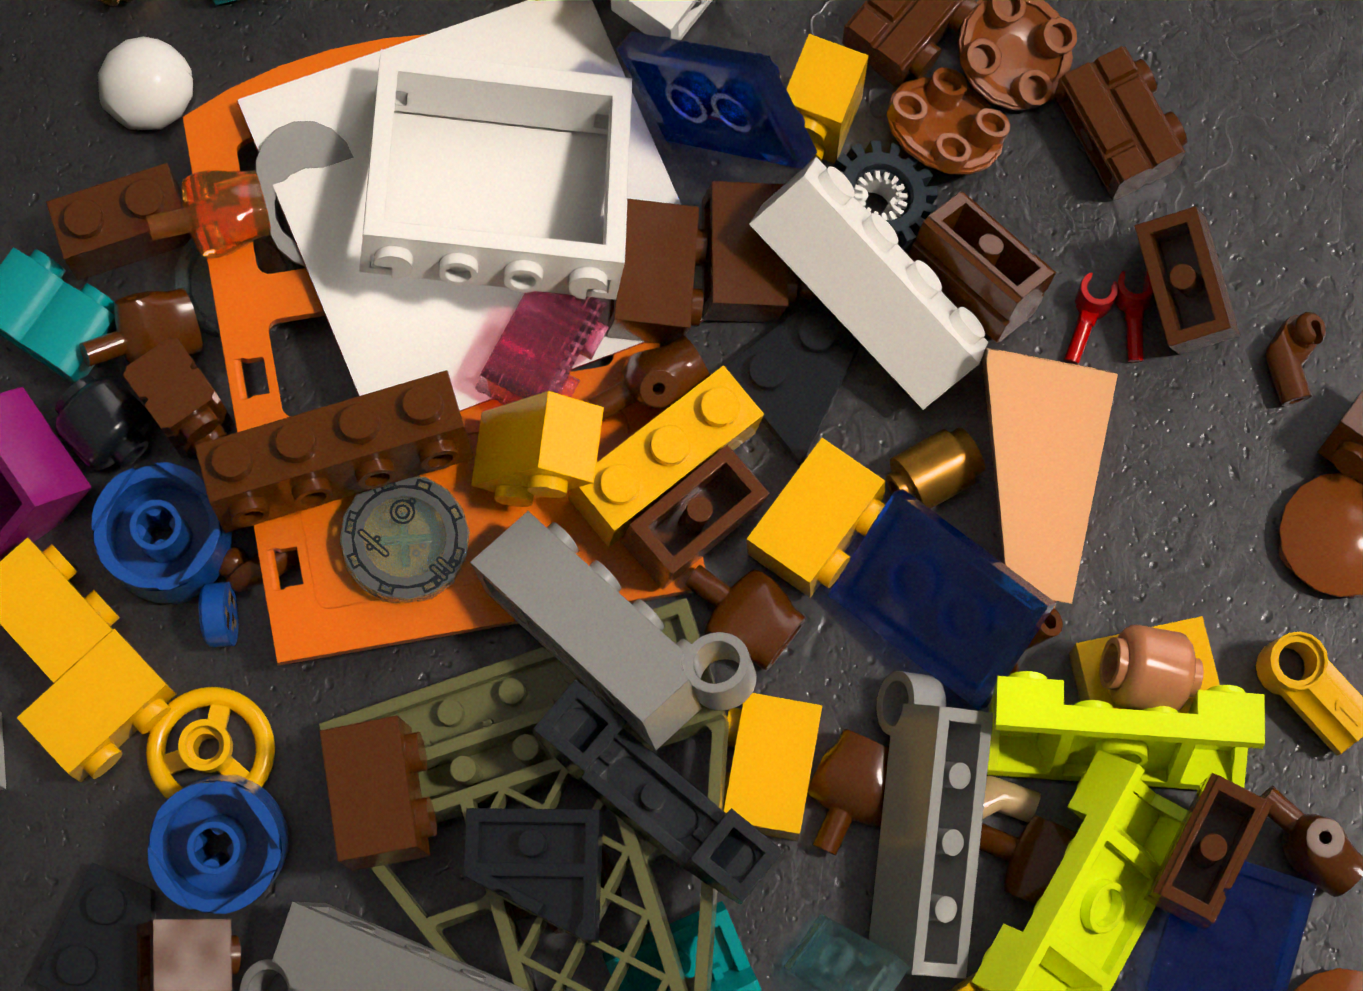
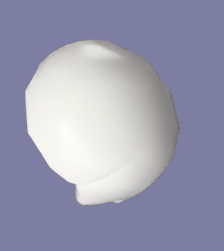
M143 36L123 41L107 53L98 72L99 99L103 110L107 111L119 123L131 130L163 129L182 117L193 96V79L190 66L174 47L159 39Z

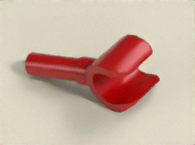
M1122 271L1117 281L1118 293L1115 304L1120 310L1125 312L1128 362H1143L1144 310L1147 309L1151 302L1153 289L1148 272L1146 271L1143 293L1135 294L1128 291L1124 284L1125 271Z
M1092 272L1085 275L1076 294L1075 304L1080 313L1077 318L1078 323L1064 357V360L1077 365L1080 362L1092 328L1095 327L1097 319L1109 313L1118 293V285L1114 281L1106 298L1097 299L1092 297L1087 289L1093 275Z

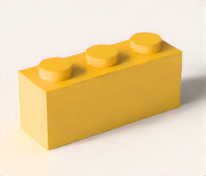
M723 365L596 463L594 483L571 489L568 499L609 548L624 536L632 522L727 444L734 451L756 433L764 413Z

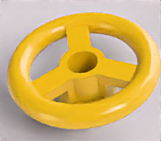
M204 687L178 696L168 704L171 707L170 712L149 733L146 746L148 770L155 786L167 800L184 788L174 779L172 774L190 768L200 773L219 771L222 775L242 776L263 787L274 763L275 741L267 717L251 699L227 688ZM210 706L208 718L196 720L187 725L179 737L178 750L165 754L168 736L177 721L194 709ZM231 710L246 721L255 739V760L250 772L232 757L233 741L226 730ZM207 739H217L219 742L218 753L211 759H201L198 753L201 743Z

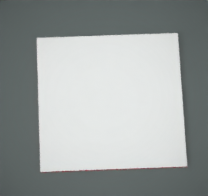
M527 0L384 49L625 77L592 0ZM380 51L237 100L258 154L262 143L275 129L293 121H315L332 128L343 138L354 157L324 168H305L290 175L285 181L274 184L273 188L358 396L447 370L461 412L646 343L645 341L607 337L610 299L595 297L580 299L573 295L539 291L519 293L502 287L474 284L455 286L444 281L409 277L391 279V275L359 272ZM632 93L627 198L681 205ZM394 111L385 221L603 244L608 135ZM695 266L693 288L702 289V267Z

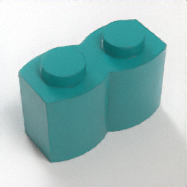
M13 247L0 264V336L28 353L71 384H74L79 379L87 376L95 366L88 367L84 362L80 351V343L117 331L115 315L112 313L114 301L88 283H85L83 288L78 290L64 282L61 277L66 272L65 269L43 252L34 249L31 255L27 256Z

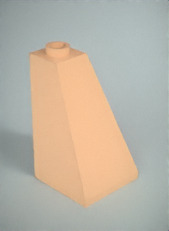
M986 348L982 363L1005 586L1008 592L1019 593L1017 604L1037 609L1042 606H1051L1055 608L1057 601L1072 604L1118 374L1102 369Z

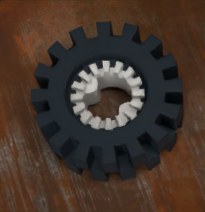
M870 141L865 151L861 143L852 146L847 155L841 154L833 167L838 169L849 180L855 191L854 198L870 215L873 214L870 212L872 209L870 207L865 208V201L869 196L868 192L877 193L887 200L888 205L880 216L892 226L898 237L897 244L908 254L912 245L917 241L915 238L923 221L937 210L938 207L933 205L938 197L937 186L926 187L933 175L928 167L917 172L914 167L918 160L913 156L909 155L906 160L898 157L902 146L891 143L886 152L881 151V141Z

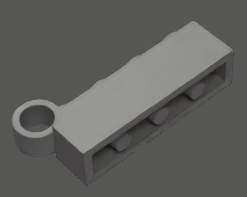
M527 511L470 562L485 592L597 697L626 720V724L655 751L702 709L700 703L713 710H729L744 703L754 691L756 671L746 645L738 637L729 633L716 632L700 637L693 644L683 638L675 644L662 632L665 626L658 615L641 599H637L633 604L626 600L619 593L622 589L619 582L602 563L597 560L593 561L590 565L585 563L576 554L579 548L574 540L555 522L546 527ZM729 659L739 663L736 673L725 682L712 684L701 680L704 670L715 661Z
M895 671L889 674L883 681L878 693L876 706L879 725L886 734L890 735L866 966L911 975L966 979L993 713L946 707L945 691L938 678L932 675Z
M292 902L273 959H265L253 964L244 974L239 990L269 991L272 979L277 973H280L287 983L288 991H528L330 904L316 902Z

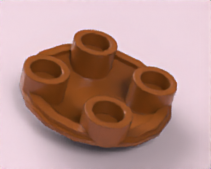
M1044 0L977 1L978 5L963 21L958 38L961 67L971 86L990 103L1009 110L1035 109L1053 99L1059 78L1070 72L1073 59L1072 49L1077 42V32L1073 23L1064 17H1060L1059 13Z
M942 67L936 69L932 77L917 78L903 83L891 95L887 110L891 132L902 148L925 166L948 174L970 175L988 169L1001 155L1003 143L1010 131L1008 118L1002 112L992 109L983 97L968 87L965 77L957 70Z
M1343 473L1321 475L1300 486L1285 505L1279 527L1281 540L1278 548L1279 557L1284 565L1292 569L1298 578L1315 591L1336 597L1362 598L1363 484Z

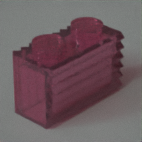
M539 291L524 293L484 366L475 389L479 393L486 394L490 399L497 400L502 405L546 391L572 397L580 380L571 376L570 372L580 354L592 360L609 326L598 320L607 303L595 297L580 299L573 295Z

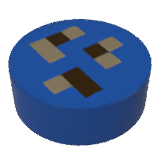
M230 582L205 584L199 594L200 628L203 639L210 648L235 646L237 643L239 632L238 607L235 592L231 588Z

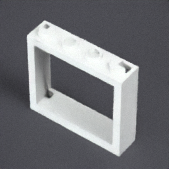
M381 49L359 272L391 275V279L409 277L444 281L455 286L474 284L502 287L519 293L539 291L573 295L580 299L595 297L616 300L625 264L632 78ZM394 111L608 135L603 244L385 221Z

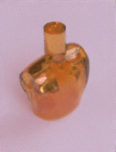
M207 170L194 173L182 181L183 208L146 216L152 241L190 233L201 255L208 259L227 256L246 247L255 239L271 235L269 215L255 170Z

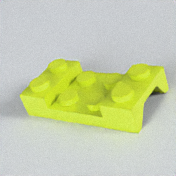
M1019 671L1009 676H997L988 711L993 713L987 775L1080 781L1081 777L1087 772L1097 751L1101 750L1139 764L1145 770L1140 780L1147 786L1198 790L1201 783L1211 773H1214L1244 788L1248 748L1263 749L1265 745L1264 694L1245 693L1244 689L1233 685H1217L1207 690H1197L1188 713H1179V711L1167 706L1131 710L1113 708L1111 704L1099 700H1085L1075 705H1064V680L1047 679L1045 675L1038 672Z
M1098 750L1087 772L1081 777L1076 792L1067 806L1083 820V823L1075 837L1068 844L1059 867L1043 896L1037 901L1024 931L1022 932L1003 923L992 945L985 952L972 983L983 991H1111L1156 907L1144 898L1188 810L1156 794L1142 782L1140 778L1145 770L1139 764Z

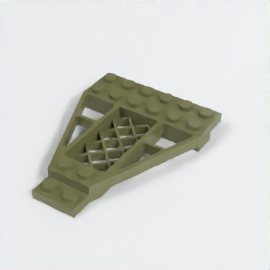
M687 598L652 609L665 626L662 632L675 644L682 638L691 644L700 638ZM541 647L319 723L320 730L398 715L412 727V733L420 732L423 738L427 756V770L418 772L422 797H430L435 811L436 823L458 816H464L466 823V808H484L490 805V808H505L509 799H513L531 809H556L572 777H575L544 747L532 733V730L575 679L589 691L591 690L545 647ZM709 665L704 670L701 680L716 684ZM700 703L702 709L661 747L704 732L712 733L707 798L723 810L729 722L725 710L709 709ZM626 724L623 727L650 751L654 750L629 725ZM553 784L543 805L522 795ZM597 799L593 809H599L604 815L607 807ZM617 815L616 818L625 846L603 835L602 845L620 853L621 856L604 889L601 888L600 922L610 902L641 917L624 952L600 940L599 943H588L485 888L486 894L480 900L429 917L388 865L371 867L376 876L435 950L465 963L464 960L444 937L443 929L488 913H493L513 983L528 991H537L531 968L556 981L551 991H565L567 987L575 991H592L571 980L589 944L619 959L604 991H618L630 965L662 981L657 991H711L718 891L702 881L695 976L688 978L684 973L652 872L653 861L664 853L650 842L643 840L640 834ZM630 863L645 909L615 895ZM512 905L536 917L524 943ZM548 923L578 938L560 974L530 959ZM650 926L665 973L634 958Z

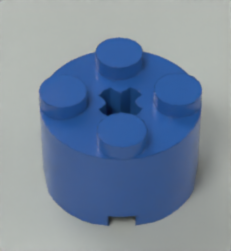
M163 462L137 469L131 468L121 472L101 491L92 512L93 539L101 563L124 588L142 599L172 604H183L190 601L193 597L200 594L205 584L214 583L220 576L219 570L227 551L231 549L232 531L224 532L209 503L204 481L191 470L177 464ZM157 526L164 530L171 527L173 530V534L167 540L159 539L155 541L151 536L152 531Z
M214 775L201 778L176 792L157 811L148 843V865L151 874L162 892L177 905L190 910L213 914H227L240 910L255 901L274 882L284 865L289 852V834L284 814L275 799L264 788L242 776ZM209 828L216 835L226 832L230 836L232 843L228 846L227 852L231 858L228 859L222 851L214 855L207 851L205 845L212 839Z

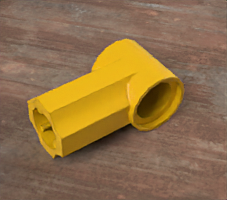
M1299 631L1288 633L1264 646L1256 662L1257 676L1263 687L1273 694L1282 696L1336 756L1342 754L1363 737V697L1328 660L1327 651L1320 640L1311 634ZM1283 648L1295 650L1304 661L1305 670L1299 681L1288 678L1280 669L1278 660Z

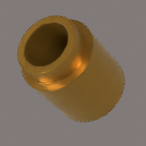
M961 427L952 432L942 429L890 458L892 472L886 475V482L891 494L902 508L905 509L911 506L915 511L922 514L974 485L975 476L985 471V463L979 448L966 430Z

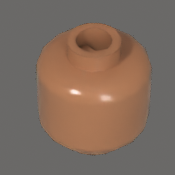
M1136 624L1128 626L1120 632L1118 637H1112L1107 641L1101 655L1099 668L1101 685L1109 690V695L1114 703L1121 708L1131 710L1167 706L1179 711L1183 708L1188 698L1195 697L1197 690H1200L1204 675L1203 663L1201 659L1196 658L1193 644L1185 634Z

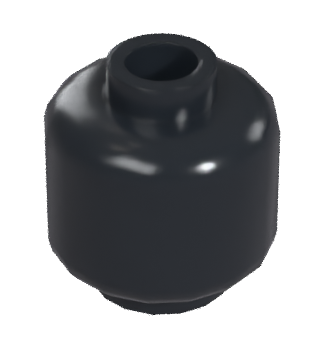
M87 375L71 385L55 405V411L59 414L55 425L57 435L86 465L94 470L108 468L115 463L121 469L126 468L135 462L149 445L144 435L149 428L151 414L113 376L95 379L92 375Z

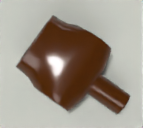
M184 288L170 291H145L116 300L114 302V313L117 331L80 343V351L88 367L123 355L129 365L168 337L170 339L177 337L189 355L200 352L203 349L196 314Z
M683 335L662 347L632 354L622 366V381L588 399L591 404L604 407L602 421L637 401L654 409H665L704 381L710 374L695 346Z
M699 565L685 583L688 588L715 607L706 624L705 635L723 632L738 637L746 645L753 664L765 671H768L777 661L806 620V617L793 606L789 597L780 586L759 570H751L730 587Z
M842 730L835 744L823 755L808 786L807 793L829 809L812 845L836 856L852 821L875 827L881 826L889 754L888 747L851 730Z
M1274 786L1268 788L1260 796L1273 804L1267 816L1284 830L1282 834L1284 854L1289 864L1298 874L1333 897L1345 894L1363 877V855L1351 844L1344 829L1337 821L1316 814H1304Z
M1037 815L1031 818L1019 838L983 823L979 850L1009 862L1005 876L1004 891L1036 904L1040 897L1043 896L1059 867L1068 844L1077 833Z

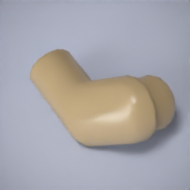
M987 776L983 819L995 812H999L1028 823L1036 813L1041 793L994 776Z

